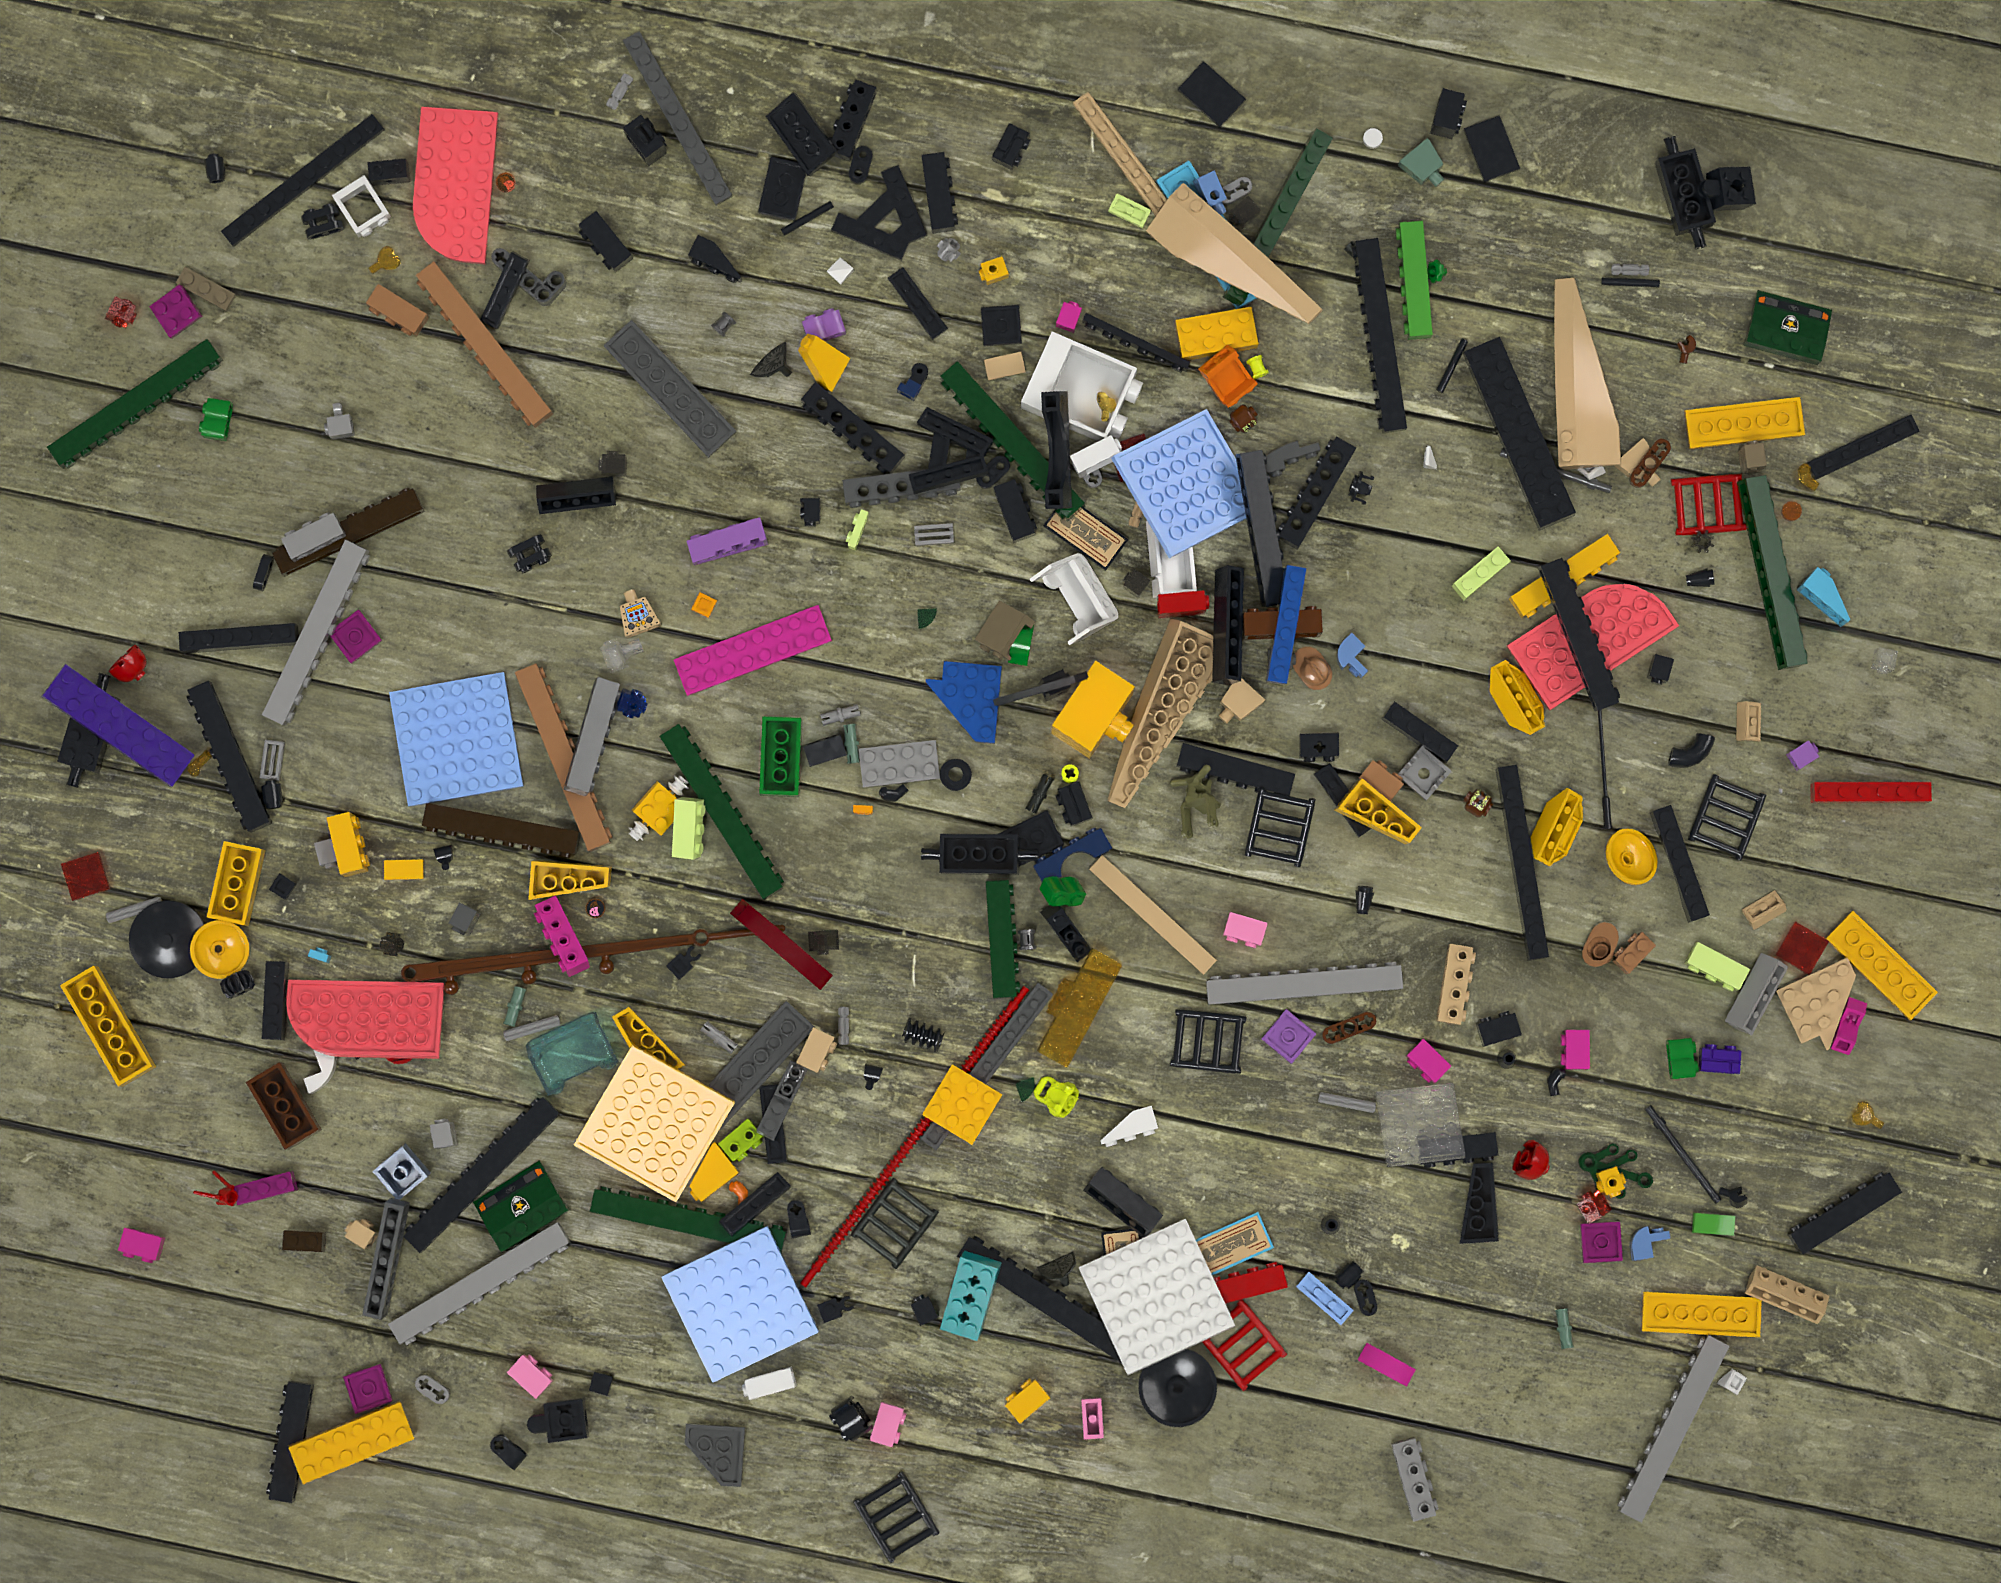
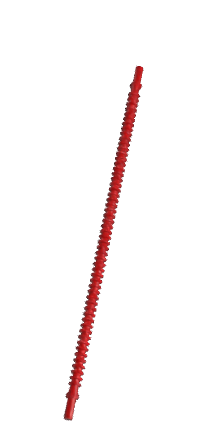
M1023 986L1020 989V993H1017L1012 1001L1010 1000L1007 1008L1002 1010L1003 1014H999V1019H995L996 1023H992L993 1027L988 1028L989 1032H986V1036L982 1037V1042H978L979 1046H975V1051H971V1056L968 1055L969 1059L965 1060L966 1063L964 1065L961 1064V1070L966 1073L971 1072V1067H975L974 1063H978L977 1059H981L980 1055L985 1054L984 1050H988L987 1046L991 1045L992 1040H995L994 1036H998V1031H1002L1001 1027H1005L1004 1023L1009 1022L1007 1019L1012 1018L1011 1014L1018 1009V1005L1029 992L1028 988ZM925 1116L924 1119H920L921 1123H917L918 1127L913 1128V1133L910 1132L911 1136L907 1137L906 1142H903L904 1146H900V1151H896L897 1155H893L894 1159L889 1160L890 1164H886L887 1168L883 1169L884 1172L879 1173L880 1177L876 1178V1183H872L873 1187H869L870 1191H866V1196H862L863 1200H859L860 1204L855 1205L856 1209L852 1210L853 1213L848 1215L849 1219H845L846 1223H842V1228H838L839 1232H835L836 1236L831 1237L832 1241H829V1245L824 1247L825 1251H821V1256L818 1255V1260L811 1265V1269L800 1282L801 1285L806 1288L817 1272L821 1271L823 1264L828 1263L827 1259H831L830 1255L834 1254L835 1249H838L837 1245H841V1240H845L844 1236H848L847 1232L852 1231L851 1227H855L854 1223L858 1222V1218L862 1217V1213H865V1208H869L868 1204H872L871 1200L876 1199L875 1195H879L878 1191L882 1190L881 1187L886 1185V1181H889V1176H893L892 1172H896L895 1168L900 1167L899 1163H903L902 1159L906 1158L905 1155L910 1154L909 1150L913 1149L912 1146L917 1144L916 1140H920L919 1136H923V1131H927L926 1127H930L929 1123L933 1122Z

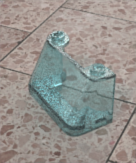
M596 1012L587 1013L530 1040L526 1044L528 1058L548 1096L559 1094L563 1091L565 1081L597 1066H600L601 1069L610 1070L619 1063Z

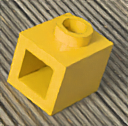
M1002 256L980 264L981 270H978L981 281L985 280L987 285L1009 278Z

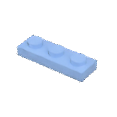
M1310 1272L1296 1286L1340 1325L1354 1311Z

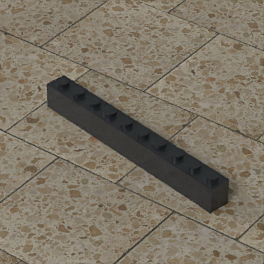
M1378 238L1359 240L1354 242V246L1351 247L1352 258H1356L1357 265L1354 266L1355 277H1359L1360 282L1357 285L1358 296H1362L1363 302L1360 304L1361 315H1365L1363 331L1364 334L1368 335L1366 351L1371 354L1369 370L1374 374V380H1371L1373 391H1376L1377 399H1374L1375 409L1379 410L1380 418H1377L1378 428L1382 429L1383 434L1404 431L1407 429L1379 240Z
M1517 765L1498 767L1495 771L1527 961L1548 958L1549 953Z
M537 1097L530 1104L532 1108L527 1113L523 1111L516 1118L518 1122L513 1127L509 1125L502 1132L504 1136L499 1141L495 1139L488 1146L490 1150L485 1155L481 1153L474 1160L476 1164L471 1169L467 1167L460 1174L462 1178L458 1182L453 1181L446 1188L448 1192L444 1196L439 1195L432 1202L434 1206L430 1210L425 1209L418 1216L420 1220L416 1224L412 1222L405 1229L406 1234L403 1237L419 1253H422L561 1114L545 1097L541 1099Z
M969 1236L958 1253V1258L961 1257L964 1251H968L1002 1262L996 1281L998 1284L1122 1363L1104 1323L1098 1320L1100 1318L1099 1315L1091 1310L1087 1313L1082 1309L1083 1305L1076 1300L1070 1302L1066 1299L1067 1295L1059 1289L1056 1291L1050 1289V1283L1042 1278L1039 1281L1032 1277L1034 1275L1033 1272L1025 1267L1023 1270L1016 1267V1261L1009 1257L1005 1260L999 1256L1000 1251L992 1246L988 1249L983 1245L984 1241L977 1236L973 1238Z

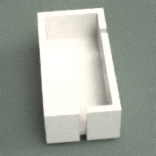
M1146 521L1151 577H1155L1152 580L1153 598H1157L1158 594L1197 591L1193 547L1169 559L1148 521Z

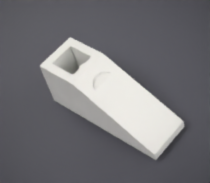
M1152 1106L1132 1111L1100 1141L1101 1145L1106 1144V1147L1116 1145L1117 1140L1123 1138L1125 1142L1136 1139L1135 1135L1143 1133L1144 1136L1154 1134V1129H1158Z

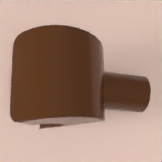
M1691 335L1686 337L1688 345H1684L1681 341L1677 343L1681 352L1679 363L1687 364L1689 354L1693 353L1696 348V341Z

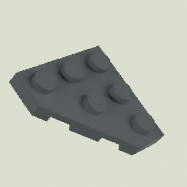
M686 1423L685 1445L694 1453L703 1466L721 1486L741 1487L745 1427Z

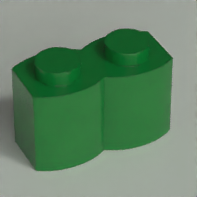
M208 398L207 402H204L202 413L205 414V417L199 424V432L203 438L227 441L233 412V403L231 401Z
M1054 876L1043 879L1040 886L1041 893L1051 906H1062L1065 904L1067 906H1079L1083 903L1086 892L1075 877H1064L1061 879Z
M1691 1038L1666 1040L1670 1079L1696 1077L1699 1067L1698 1062L1694 1061L1693 1053H1696L1695 1041L1692 1042Z

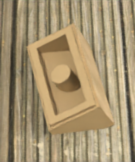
M1022 352L984 360L988 381L1026 373Z
M1738 702L1736 740L1760 742L1761 703Z
M1774 890L1742 909V912L1753 930L1786 912L1787 909L1783 900Z

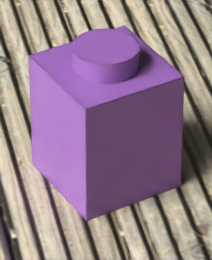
M1808 740L1786 754V756L1797 771L1819 757L1817 754L1819 750L1813 742L1810 743Z

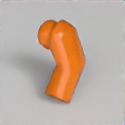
M739 1181L729 1184V1190L738 1196L739 1205L748 1197L749 1192Z

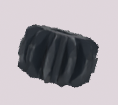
M242 970L224 978L220 985L226 998L232 999L252 990L255 983L250 972Z

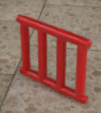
M1727 474L1671 479V485L1674 486L1678 525V529L1675 531L1676 536L1746 530V524H1743L1742 504L1737 482L1742 480V475ZM1732 482L1735 524L1724 525L1720 483ZM1712 483L1716 525L1705 526L1701 484ZM1693 485L1697 527H1685L1682 486Z
M1241 1299L1237 1303L1238 1306L1229 1313L1232 1319L1244 1312L1250 1321L1218 1348L1212 1343L1210 1338L1202 1341V1343L1241 1390L1245 1391L1248 1387L1247 1385L1280 1357H1286L1287 1353L1251 1308ZM1256 1327L1263 1336L1229 1363L1222 1354ZM1268 1342L1275 1352L1242 1379L1235 1369Z

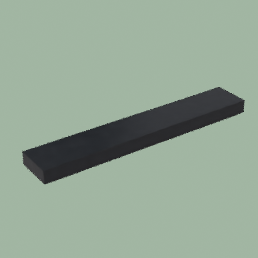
M1911 414L1806 464L1815 481L1920 431Z
M1087 671L993 699L995 706H1000L1086 680L1089 677Z

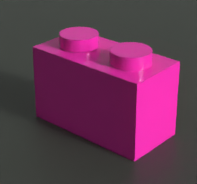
M1564 1030V1034L1560 1036V1044L1564 1046V1054H1561L1560 1062L1561 1065H1564V1070L1590 1069V1030Z
M1424 1039L1406 1055L1408 1058L1406 1062L1413 1069L1418 1068L1422 1072V1078L1428 1083L1431 1081L1436 1083L1451 1067Z
M124 1228L118 1251L123 1252V1256L134 1258V1255L142 1257L141 1261L153 1263V1260L158 1261L160 1259L165 1237L132 1228Z

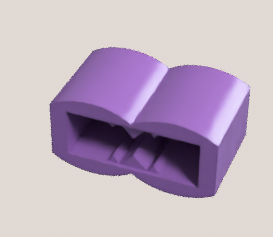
M834 308L823 311L821 316L809 315L805 317V321H802L806 335H815L823 341L846 334L839 310L834 311Z

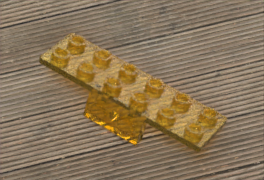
M1092 948L1074 982L1063 979L1046 1013L1054 1016V1019L1037 1049L1039 1053L1066 1068L1069 1066L1122 967L1120 963Z

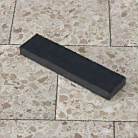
M514 251L510 253L480 319L482 322L495 329H499L530 260Z
M904 267L888 277L891 285L932 341L948 330V327Z
M1329 763L1316 772L1314 776L1337 807L1349 792V789ZM1343 815L1358 838L1372 829Z
M779 1084L760 1086L762 1118ZM783 1123L774 1141L765 1137L768 1164L787 1162Z
M777 1172L719 1221V1224L733 1237L788 1191L791 1185Z

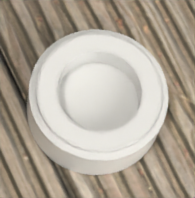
M1371 128L1364 133L1363 142L1368 148H1377L1382 143L1383 136L1378 129Z

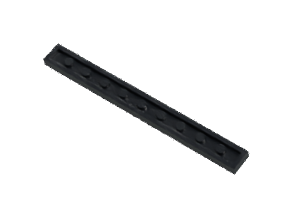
M371 114L221 230L222 234L235 247L385 131V129L375 116Z

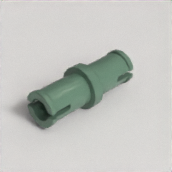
M856 724L843 725L847 764L860 762Z
M514 987L511 1001L507 1004L508 1010L503 1024L515 1027L519 1011H522L523 1008L521 1005L526 989Z
M1568 1308L1555 1310L1561 1349L1574 1347Z

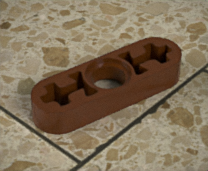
M1658 439L1630 475L1629 481L1633 487L1642 488L1671 450L1668 440ZM1663 443L1665 445L1664 449L1666 450V452L1661 451V453L1657 457L1656 455H1654L1659 449L1657 444L1662 445ZM1648 458H1652L1655 461V467L1652 469L1645 466V460ZM1643 470L1647 472L1642 477L1643 483L1635 482L1636 478L1634 475L1639 476Z
M1371 1012L1354 1016L1325 1028L1322 1032V1038L1328 1044H1334L1372 1029L1376 1025V1017ZM1366 1015L1368 1018H1372L1371 1026L1364 1024L1360 1026L1362 1030H1358V1024L1354 1019L1358 1018V1022H1361ZM1347 1022H1351L1355 1026V1030L1351 1034L1344 1031V1025ZM1340 1025V1031L1344 1037L1340 1038V1034L1334 1036L1333 1041L1330 1038L1327 1039L1328 1030L1331 1029L1332 1032L1338 1030L1336 1026Z

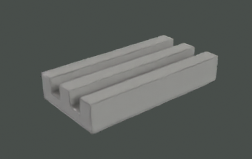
M953 523L914 526L915 546L954 543ZM949 528V531L918 533V531ZM950 536V539L919 541V538Z
M265 740L260 779L280 781L285 742ZM269 744H271L269 773L265 775ZM279 745L276 774L273 776L276 748Z

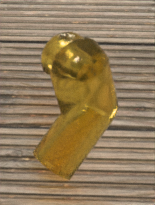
M1804 463L1798 468L1799 482L1815 491L1820 483L1811 478V467Z
M205 750L188 765L187 771L191 776L195 777L200 774V769L212 758L211 753Z

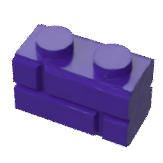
M1705 1044V1048L1699 1049V1071L1740 1074L1741 1050H1736V1046H1725L1724 1049H1717V1045Z

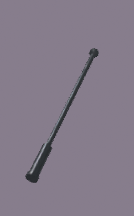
M1599 710L1598 722L1604 793L1602 798L1603 830L1613 829L1611 823L1610 798L1607 794L1602 710Z

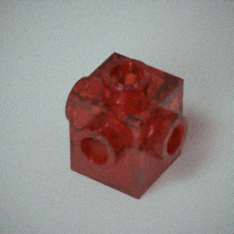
M115 296L104 319L111 321L116 327L126 328L128 323L133 324L137 313H134L136 306L128 299H120Z
M1590 1190L1581 1196L1582 1200L1576 1204L1588 1224L1598 1220L1612 1210L1606 1198L1599 1190L1594 1193Z

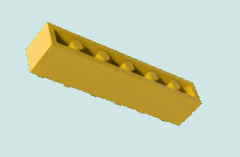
M1608 534L1566 560L1570 568L1569 576L1575 580L1577 586L1586 581L1584 577L1591 574L1594 576L1602 570L1600 567L1607 563L1609 566L1618 560L1616 556L1620 554V551ZM1542 577L1509 598L1521 618L1524 616L1530 618L1537 613L1536 609L1542 605L1545 608L1551 604Z

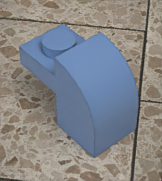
M1353 633L1339 646L1336 656L1337 663L1342 670L1348 665L1350 667L1348 670L1355 677L1359 676L1362 678L1368 670L1355 657L1365 648V645Z
M1648 1226L1636 1230L1629 1244L1631 1259L1635 1261L1654 1258L1651 1242L1670 1239L1669 1231H1664L1663 1228L1651 1229L1652 1233H1649Z

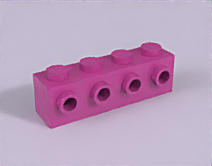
M553 896L534 905L536 912L533 913L538 924L542 922L544 927L542 929L543 935L546 940L550 939L552 943L550 945L551 951L554 956L558 955L560 959L558 964L562 973L566 971L568 977H571L590 968L589 961L557 897Z

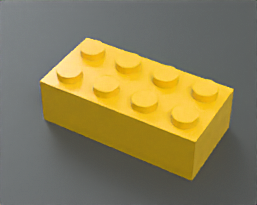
M1252 306L1175 320L1180 356L1187 361L1214 356L1226 345L1235 349L1236 352L1258 348Z
M226 841L223 842L207 918L249 927L265 850Z

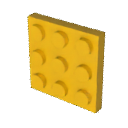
M952 1064L922 1115L973 1145L1002 1094Z

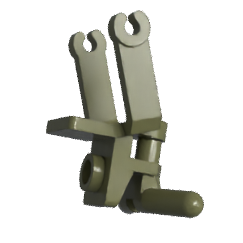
M1204 765L1194 776L1172 779L1170 781L1172 787L1187 786L1186 802H1183L1180 807L1182 819L1181 834L1183 838L1187 837V839L1193 837L1190 808L1192 807L1202 814L1207 813V824L1209 827L1215 828L1219 825L1216 809L1220 808L1221 803L1210 794L1212 781L1207 779L1202 782V779L1211 770L1209 765Z

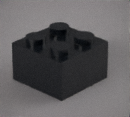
M1442 89L1430 134L1448 139H1453L1454 134L1458 135L1462 124V119L1459 116H1463L1467 100H1464V93Z

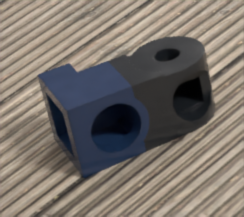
M923 363L915 364L912 367L911 376L906 385L900 383L897 393L915 401L927 380V366Z

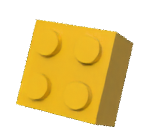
M1030 1378L1027 1379L1020 1386L1022 1389L1018 1393L1013 1391L1005 1398L1007 1401L1005 1403L1006 1408L1019 1423L1023 1422L1050 1399L1048 1393L1036 1379L1032 1381Z

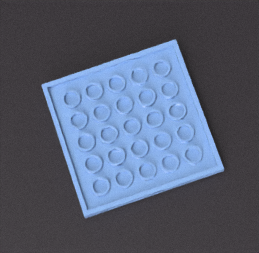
M1207 409L1111 458L1169 559L1246 519L1236 458Z
M504 672L389 692L408 807L524 787Z
M768 1226L661 1277L712 1382L722 1379L819 1332Z

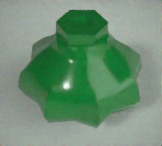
M1438 259L1429 262L1427 267L1428 279L1434 284L1442 281L1443 276H1446L1447 269L1444 268V265Z

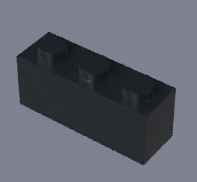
M597 211L578 224L581 229L579 234L585 241L589 239L593 244L590 246L597 256L601 254L604 258L602 262L608 270L613 269L616 273L633 260L632 254Z
M1013 479L994 486L993 490L1013 544L1035 536L1034 530H1037L1034 518L1030 519L1028 512L1031 511L1028 502H1023L1021 494H1024L1021 484L1016 483V480Z

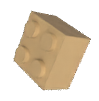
M813 1027L796 1063L818 1074L820 1071L824 1072L829 1063L826 1058L829 1053L833 1054L837 1046L836 1038Z

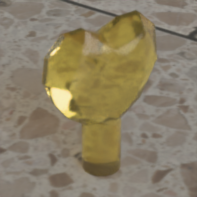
M385 246L380 250L377 262L370 266L369 270L374 274L381 268L386 270L397 269L401 261L394 255L392 247Z
M1101 391L1097 393V402L1102 410L1101 420L1106 422L1109 420V413H1112L1117 405L1115 399Z
M1865 1101L1859 1102L1857 1111L1852 1115V1121L1860 1126L1871 1123L1881 1129L1884 1122L1874 1116L1871 1105Z

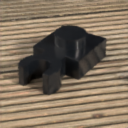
M693 946L687 949L685 956L679 953L666 965L678 980L682 979L694 968L690 963L699 960L702 956L700 953L696 957L691 956V951L694 950Z
M850 1296L843 1297L839 1303L834 1298L818 1304L817 1307L823 1322L827 1323L842 1317L841 1310L851 1311L854 1306L846 1307L844 1305L845 1300L850 1299Z

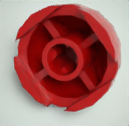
M135 644L108 671L121 682H130L134 679L138 681L145 675L143 670L147 665L145 654Z
M1529 1140L1524 1143L1523 1146L1525 1148L1522 1153L1521 1151L1517 1152L1512 1170L1516 1171L1515 1175L1523 1179L1535 1180L1548 1172L1550 1158L1544 1146L1535 1140Z

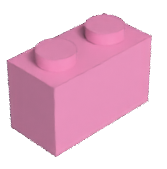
M1230 912L1223 936L1227 937V941L1237 943L1240 940L1245 942V946L1256 949V946H1261L1267 923Z
M524 1354L507 1373L537 1399L554 1380L551 1379L552 1374L546 1368L541 1369L536 1365L538 1361L530 1354L526 1356Z
M1101 1397L1082 1398L1084 1439L1104 1438Z
M881 1402L870 1441L893 1447L894 1443L898 1444L901 1434L897 1432L899 1424H904L906 1413H903L904 1408Z

